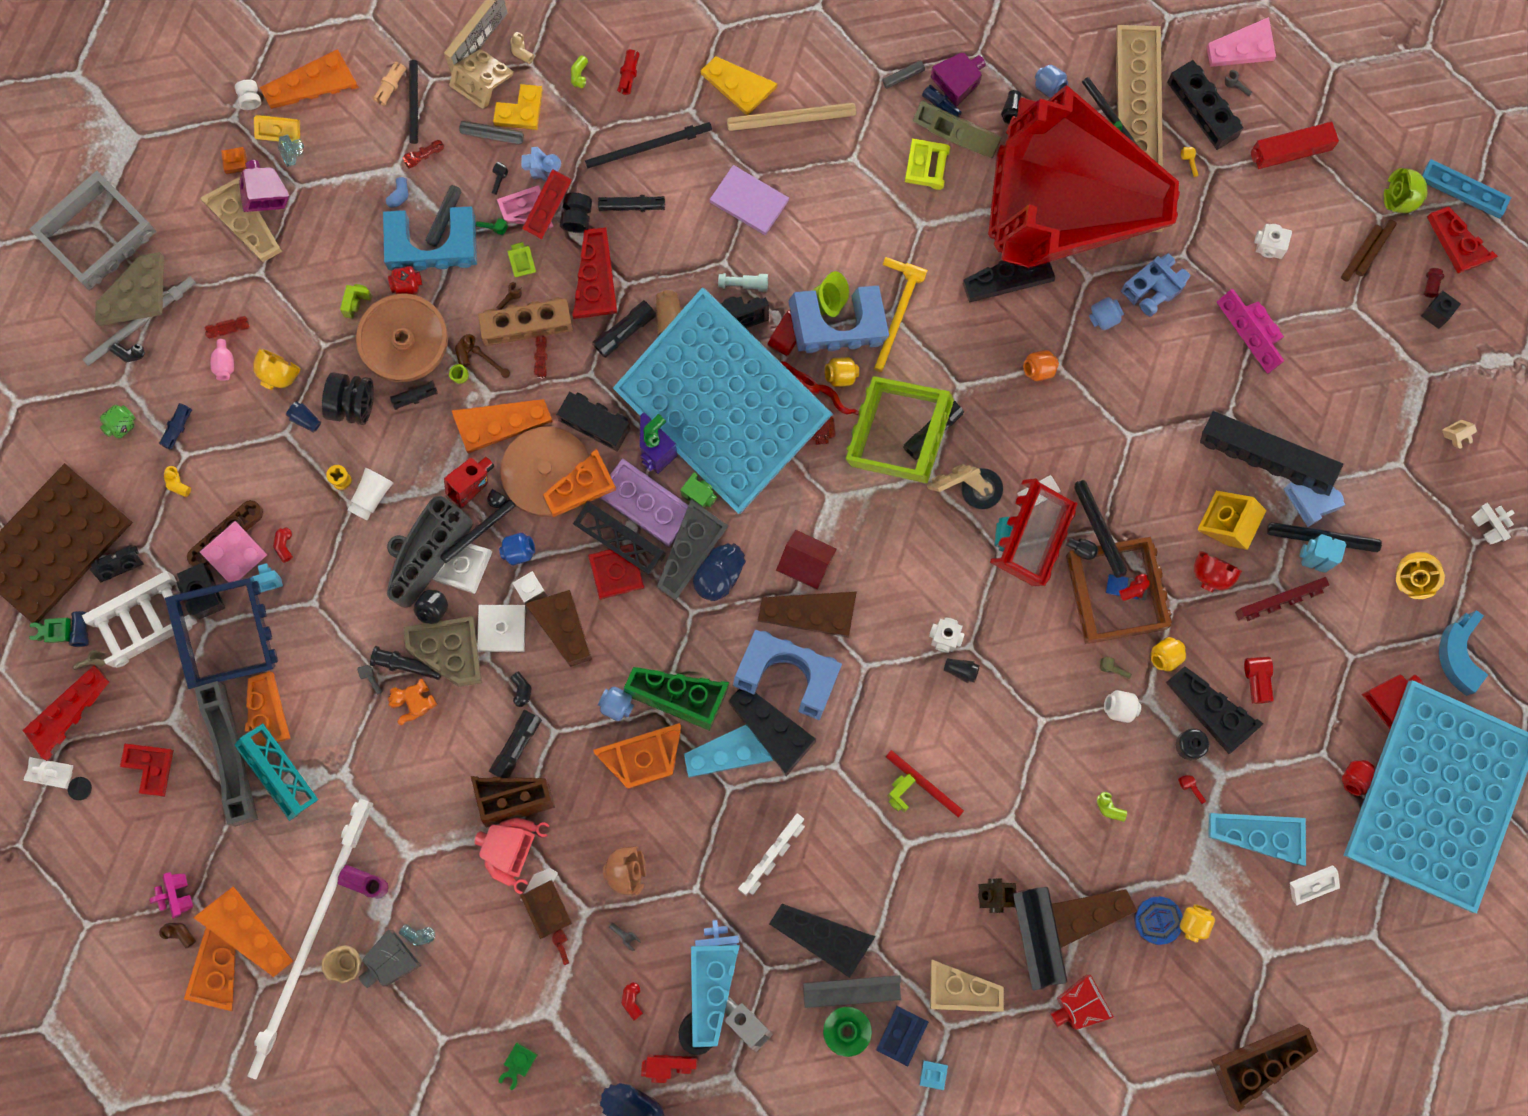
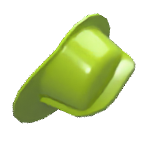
M837 271L829 273L823 282L812 290H816L820 314L830 317H836L849 298L848 282L842 273Z

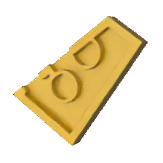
M717 56L701 70V75L745 115H749L777 88V83Z

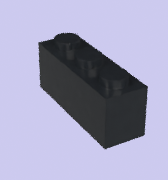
M569 392L556 414L558 421L618 452L631 429L629 422H627L628 419L619 413L614 415L608 412V408L600 403L595 405L589 402V399L581 393L577 392L574 394Z

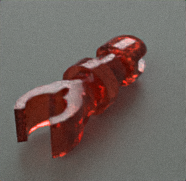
M435 140L425 148L423 146L420 147L417 152H408L403 155L404 163L407 168H413L421 159L424 158L426 160L429 158V155L441 152L444 149V144L441 140Z
M538 335L535 340L537 350L534 353V359L536 360L534 375H537V379L547 376L545 360L548 359V354L545 353L547 347L546 336L542 335L541 341Z

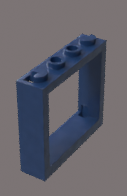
M253 577L165 597L188 689L216 681L221 682L272 670L276 667L275 663L278 662L275 649H271L269 641L272 640L271 629L269 626L266 627L264 617H267L264 604H260L258 595L261 594L258 581H254ZM246 586L265 662L199 677L180 601Z

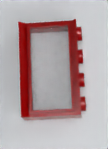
M1037 478L1026 479L1021 484L1029 488L1028 492L1024 496H1019L1015 501V504L1021 507L1018 516L1010 517L1007 521V525L1013 527L1010 537H1003L999 541V546L1005 548L1002 557L991 558L990 563L1031 586H1046V583L1051 578L1053 565L1059 557L1061 545L1067 537L1070 522L1075 517L1078 503L1040 483Z

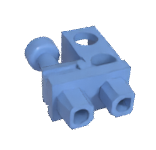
M1168 253L1161 258L1157 256L1151 263L1124 284L1121 292L1135 305L1145 294L1153 289L1156 294L1151 299L1145 298L1139 304L1143 313L1151 317L1157 312V306L1163 301L1169 302L1181 293L1191 275L1183 268L1175 273L1171 267L1176 261Z

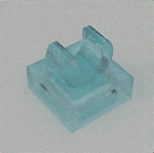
M288 134L280 136L278 150L287 167L295 165L297 156L303 154L302 148H304L301 139L291 141Z

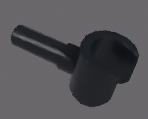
M497 162L492 170L497 175L491 192L497 195L502 179L508 175V169L500 162Z

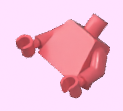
M515 817L502 821L499 825H491L488 833L478 832L474 842L482 847L479 857L485 860V867L491 877L507 886H514V890L517 893L523 894L522 890L517 889V884L523 882L528 885V882L523 878L516 880L514 876L519 878L535 837L532 831L536 832L538 837L545 838L547 835L541 834L539 827L549 828V825L545 822L535 825L533 821Z

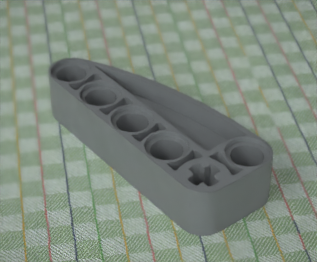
M435 496L430 500L411 528L395 561L387 588V596L391 601L403 608L414 604L445 562L440 556L466 536L472 528V519L445 497Z

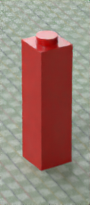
M1328 122L1257 140L1251 150V157L1253 162L1257 164L1258 169L1332 151L1338 144L1339 139L1333 122Z

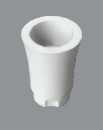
M365 468L358 488L351 499L352 503L348 511L368 520L370 514L374 513L377 505L394 483L378 473Z

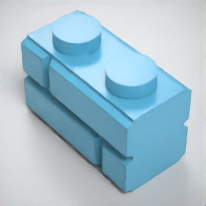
M1323 534L1314 540L1310 539L1308 545L1304 544L1299 556L1302 557V566L1311 569L1315 567V570L1326 573L1342 562L1346 543L1338 539L1332 540V537Z

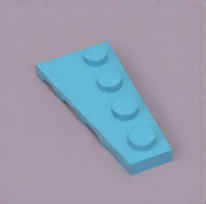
M746 725L684 754L689 778L773 761L766 749L759 743L753 732Z
M1209 813L1208 838L1303 867L1306 866V818Z
M740 945L691 946L693 1047L718 1046Z

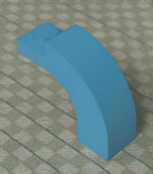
M1477 610L1469 614H1463L1457 623L1448 625L1441 636L1439 644V659L1446 677L1454 687L1466 696L1476 693L1488 676L1486 672L1472 662L1467 651L1468 638L1484 617Z

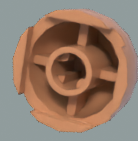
M637 846L623 847L611 853L603 867V876L611 889L623 895H638L644 888V884L640 883L641 875L646 877V865L642 851L636 850Z

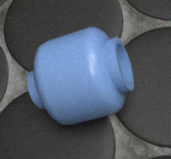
M1054 65L1040 68L1035 75L1036 89L1050 98L1064 86H1068L1066 73Z
M1107 297L1092 305V314L1089 315V318L1094 327L1099 325L1100 329L1107 330L1119 324L1124 313L1117 299L1112 300V298Z
M611 687L609 690L605 689L598 703L600 712L615 721L622 720L624 716L629 717L634 707L630 703L632 696L617 687Z

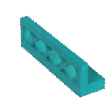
M264 724L240 737L234 746L289 821L319 800ZM261 732L266 739L265 747L256 745L251 737ZM268 752L278 755L280 758L279 766L268 762ZM282 772L291 773L294 777L293 785L285 784L281 780ZM296 791L305 792L310 800L300 806L295 799Z

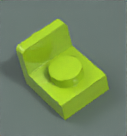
M524 242L511 245V249L507 250L514 277L535 273L536 269L529 245L524 246Z
M354 284V286L346 285L340 311L345 318L353 319L354 313L359 310L360 299L371 301L372 295L367 287L360 284Z

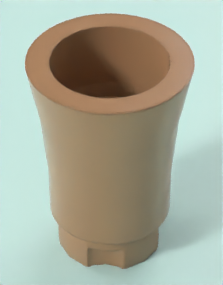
M664 290L656 294L657 338L681 312L680 300L678 299L677 292L673 290Z

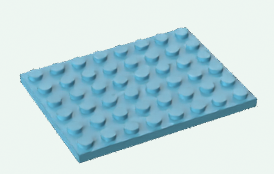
M705 288L699 290L613 387L639 415L645 412L653 419L657 414H660L666 420L661 429L676 443L677 453L738 514L745 510L833 415Z
M1408 681L1375 769L1371 786L1367 791L1343 856L1477 914L1528 772V732L1418 682Z

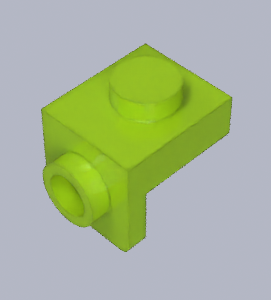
M910 774L905 778L901 775L892 784L894 789L888 794L890 798L889 804L898 812L900 810L905 812L909 808L899 797L916 781Z

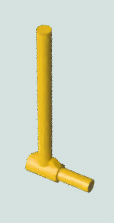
M885 257L883 266L903 272L907 283L889 327V337L884 341L874 370L878 372L883 371L915 284L924 282L928 272L924 268L910 263L905 264Z

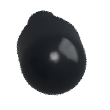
M1069 537L1066 542V546L1074 549V553L1083 559L1092 560L1098 554L1097 545L1089 540L1080 538L1077 541Z

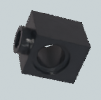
M1442 290L1432 300L1421 317L1440 329L1452 317L1461 303Z

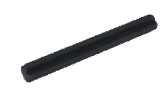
M1085 480L1077 481L1074 489L1114 576L1117 578L1127 575V568Z
M1274 522L1269 523L1267 526V534L1270 536L1309 542L1310 539L1314 540L1323 534L1332 537V540L1344 541L1346 548L1379 552L1382 547V541L1375 538Z

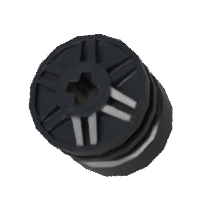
M330 373L326 379L322 395L323 417L326 420L340 422L346 415L348 423H355L356 421L358 425H365L369 420L374 400L372 379L367 377L361 379L360 376H354L350 382L347 374Z

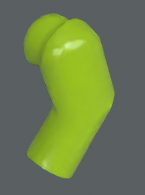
M1102 792L1097 797V805L1102 815L1125 822L1127 810L1114 807L1111 794Z

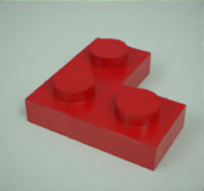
M124 743L120 767L143 770L139 794L165 797L174 750Z

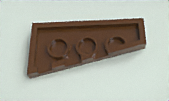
M1127 889L1052 904L1061 948L1137 911Z

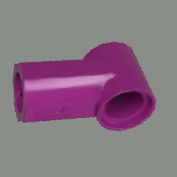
M345 865L338 876V885L364 894L367 897L379 899L388 892V883L385 879L349 865ZM374 881H378L379 890L373 894L370 890L371 884Z

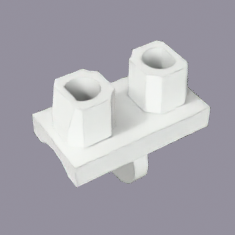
M1487 502L1479 507L1480 510L1471 517L1477 527L1489 521L1494 528L1483 535L1489 545L1501 540L1504 542L1511 538L1501 521L1505 523L1507 528L1514 525L1509 518L1515 514L1513 510L1506 513L1502 506L1497 507L1495 510L1500 516L1498 518Z
M30 757L24 781L68 789L73 773V765Z

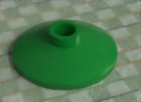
M841 1007L834 1010L827 1017L823 1027V1036L827 1046L834 1053L844 1057H852L860 1054L867 1048L871 1040L872 1028L869 1019L862 1011L853 1007ZM844 1027L851 1028L852 1032L849 1036L843 1035L842 1030Z

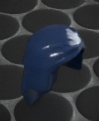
M729 543L714 548L710 555L706 557L697 569L693 579L694 589L700 597L710 601H717L729 594L746 563L744 559L745 554L741 551L740 546H737L735 543L732 545Z
M610 1084L609 1088H605L601 1094L600 1106L603 1108L602 1113L606 1116H664L662 1106L654 1098L649 1097L629 1084Z

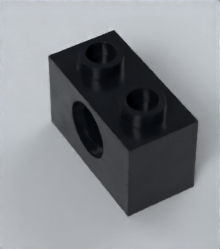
M204 563L177 573L179 581L176 583L180 593L197 590L200 587L205 588L216 585L210 568ZM219 592L187 599V602H185L188 613L198 619L225 609Z

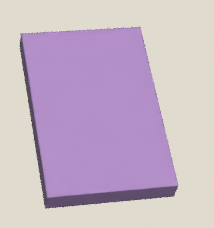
M734 165L710 198L711 204L765 236L789 201V197Z

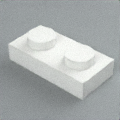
M1334 866L1290 882L1292 900L1296 905L1340 888L1338 871Z

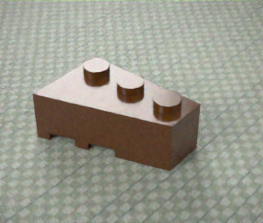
M570 590L525 604L570 667L592 660Z
M471 776L480 818L486 828L491 825L500 824L508 819L521 818L555 808L551 789L545 778L515 777V779Z

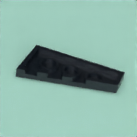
M1001 260L997 265L991 268L987 267L963 279V286L970 303L1054 282L1055 274L1050 262L1027 268Z
M1183 667L1166 682L1228 754L1232 753L1264 724L1260 720H1255L1249 716L1242 707H1237L1227 700V696L1221 692H1216L1210 687L1209 683L1187 667Z
M738 689L729 699V704L745 725L753 732L756 739L763 745L785 776L791 772L815 744L816 738L756 692L752 694Z
M781 904L769 925L849 978L876 937L785 904Z

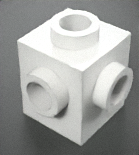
M1266 224L1262 231L1258 230L1254 243L1257 244L1255 252L1261 253L1262 256L1267 258L1275 257L1282 259L1288 250L1292 231L1284 229L1277 224Z
M945 617L944 620L940 619L938 624H933L929 635V637L933 638L931 645L941 652H953L956 646L960 647L964 638V633H961L962 625H959L958 621L952 618ZM944 631L952 633V636L946 637Z

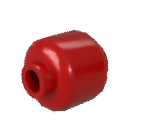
M1366 760L1352 761L1342 776L1345 790L1355 796L1366 795L1375 773L1374 765Z

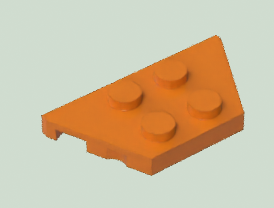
M678 723L600 747L593 751L627 789H631L673 775L681 725Z

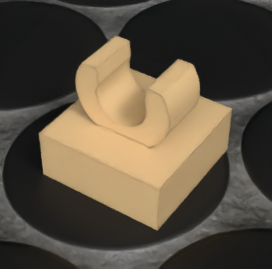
M1460 420L1442 430L1444 438L1452 440L1453 446L1459 449L1463 448L1461 444L1463 439L1467 443H1472L1473 438L1471 435L1477 432L1475 424Z

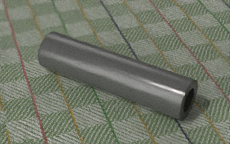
M920 60L883 78V85L888 89L925 71V66Z

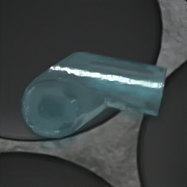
M405 924L399 931L401 936L415 946L429 944L435 938V931L432 927H425V929L415 931Z

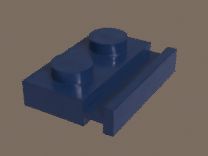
M896 1005L876 1051L908 1067L929 1022Z

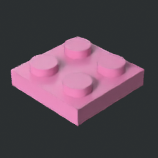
M236 521L200 551L228 582L240 580L267 556L266 552Z

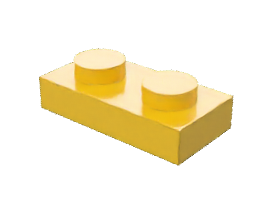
M256 115L254 117L255 139L298 144L300 142V120Z

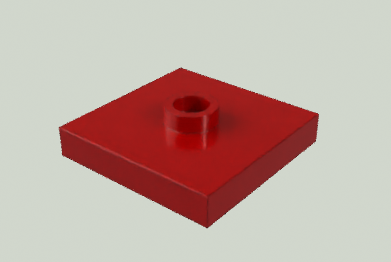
M633 543L620 546L621 551L624 553L634 551ZM611 549L588 555L600 600L644 588L640 569ZM630 555L631 558L636 560L635 555Z

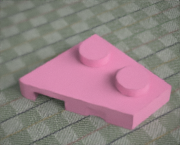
M539 185L497 199L502 216L506 222L525 224L541 192ZM551 222V224L549 225L548 228H552V227H553L552 222Z

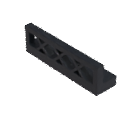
M589 501L573 522V525L648 575H650L658 561L662 562L666 556L663 550ZM589 513L595 517L596 526L586 528L580 523L585 515ZM606 527L612 528L615 539L604 540L601 535V529ZM592 530H597L598 535L592 532ZM630 540L633 542L634 551L622 552L619 541ZM616 542L617 548L610 543ZM648 552L654 556L648 568L640 564L638 554ZM630 555H635L636 560L631 558Z

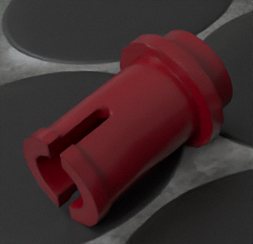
M1431 268L1426 273L1428 279L1424 295L1428 298H1435L1439 294L1441 280L1445 277L1443 270L1439 268Z

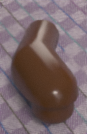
M472 334L464 335L455 346L458 363L464 367L470 365L468 353L476 342Z

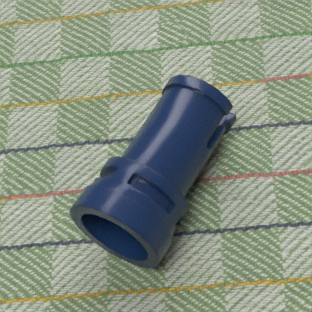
M76 611L71 613L72 632L70 633V646L85 647L89 645L87 624L82 617L87 612Z

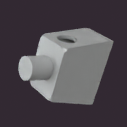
M730 997L728 998L725 1008V1014L728 1017L725 1019V1022L751 1049L757 1052L773 1033L743 1003L738 1006ZM742 1017H745L746 1022L743 1025H740L739 1020Z

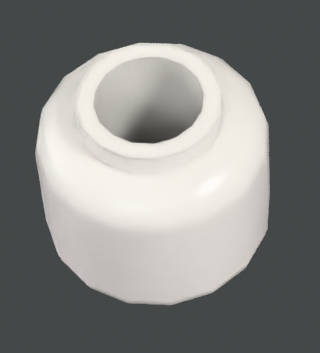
M1115 690L1106 697L1104 710L1110 719L1130 723L1135 717L1139 716L1141 704L1135 694Z

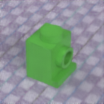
M695 472L680 490L682 497L689 502L692 499L703 508H710L717 499V496L712 491V486L704 480L699 482L698 475Z

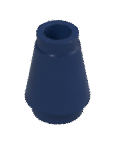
M294 402L286 413L289 421L313 433L321 425V421L304 403Z

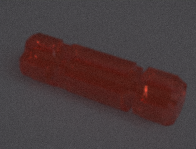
M246 316L237 317V320L230 319L218 322L215 326L213 324L204 327L206 337L211 339L217 337L218 334L222 336L237 332L238 329H248L249 321Z

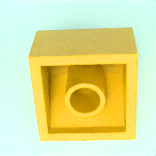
M1216 490L1197 530L1229 547L1248 550L1266 510L1254 497Z

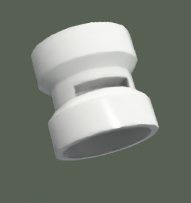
M242 80L235 84V91L239 95L238 103L241 109L253 110L261 105L255 81Z

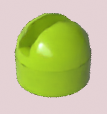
M456 364L450 369L449 377L455 383L463 384L468 380L469 372L463 365Z

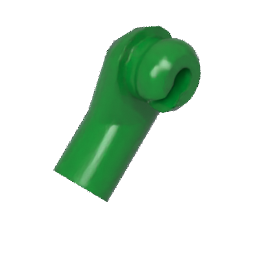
M657 414L643 429L644 442L651 448L658 446L660 442L658 429L666 423V420L660 414Z

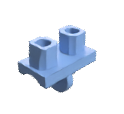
M531 147V154L522 155L521 166L525 171L530 170L533 179L542 178L546 182L552 169L556 171L560 169L561 160L555 154L546 155L538 147Z
M712 920L713 927L704 928V936L714 935V938L696 940L695 946L737 945L739 937L737 935L719 938V934L728 933V926L718 927L717 920Z

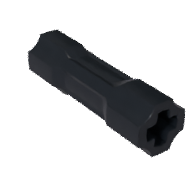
M643 300L610 330L605 331L592 342L593 346L606 358L640 327H644L655 318V311Z
M956 401L953 402L945 430L952 426L964 413V410ZM931 420L903 446L904 450L915 460L920 456Z
M523 710L512 734L489 769L490 773L501 778L510 777L528 741L540 725L541 718L527 710Z

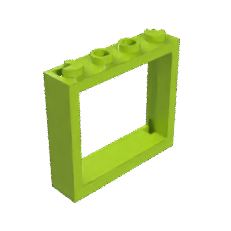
M873 376L869 388L866 387L865 402L859 408V420L853 427L851 444L846 448L848 451L846 456L847 462L854 468L928 484L954 402L950 391ZM882 392L936 403L915 470L861 458Z

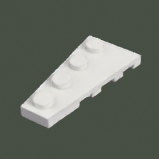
M798 813L783 830L777 841L769 848L761 862L755 866L747 877L748 879L738 888L745 896L748 893L753 895L761 885L758 881L763 874L769 875L776 865L773 860L778 854L782 857L791 846L787 843L792 836L797 838L805 826L802 824L804 818Z

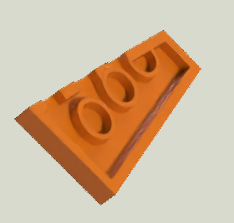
M234 886L193 917L273 977L293 962V959Z

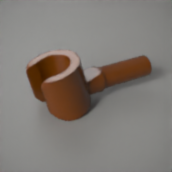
M516 282L509 284L508 294L496 307L498 310H502L512 299L521 297L522 287L518 291H512L516 287Z

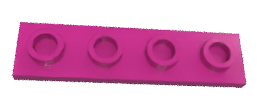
M1234 289L1229 290L1217 301L1219 307L1267 374L1284 362V359L1273 345L1284 336L1259 301L1245 306Z

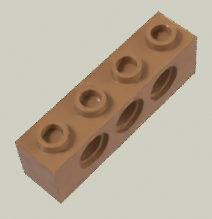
M552 298L549 302L543 303L533 301L526 306L520 307L510 305L503 310L488 309L478 314L481 336L485 346L573 331L567 298ZM547 313L553 314V317L549 320L542 319ZM524 317L531 318V320L526 324L520 323L521 319ZM502 321L509 322L506 327H498Z

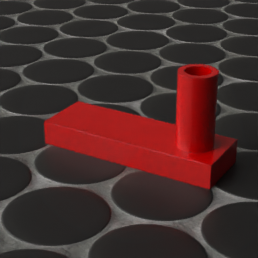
M552 169L522 229L543 239L573 179Z

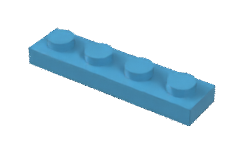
M1432 159L1429 160L1422 173L1427 185L1499 219L1504 215L1512 198Z

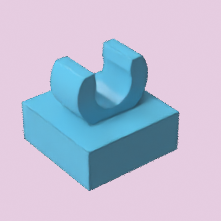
M267 563L258 566L259 575L252 576L254 581L259 582L261 592L283 586L281 577L275 570L272 571L271 567L268 568Z
M923 1060L919 1085L944 1090L948 1065Z

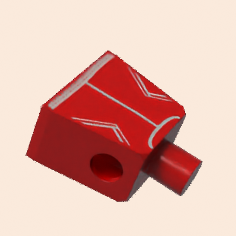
M1091 975L1083 976L1059 995L1057 1001L1061 1008L1050 1014L1056 1027L1069 1021L1071 1027L1075 1030L1114 1017Z

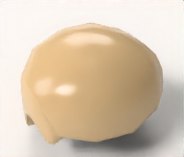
M340 945L327 952L322 960L321 970L326 979L345 983L356 978L361 970L362 959L354 948Z

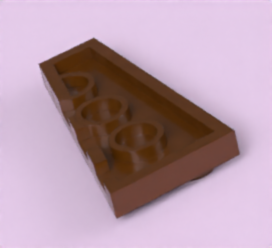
M857 591L762 597L758 621L849 638Z

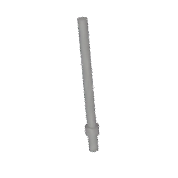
M191 276L177 287L174 285L168 290L169 293L163 297V309L174 300L178 301L182 298V294L196 284ZM152 317L131 321L82 360L90 366L107 353L114 343H120Z

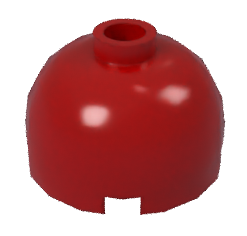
M1203 551L1199 552L1194 563L1195 577L1202 582L1200 587L1212 593L1215 589L1223 591L1231 588L1242 573V570L1237 569L1234 565L1217 557L1208 556V553Z

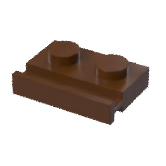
M552 880L520 895L540 939L572 924Z

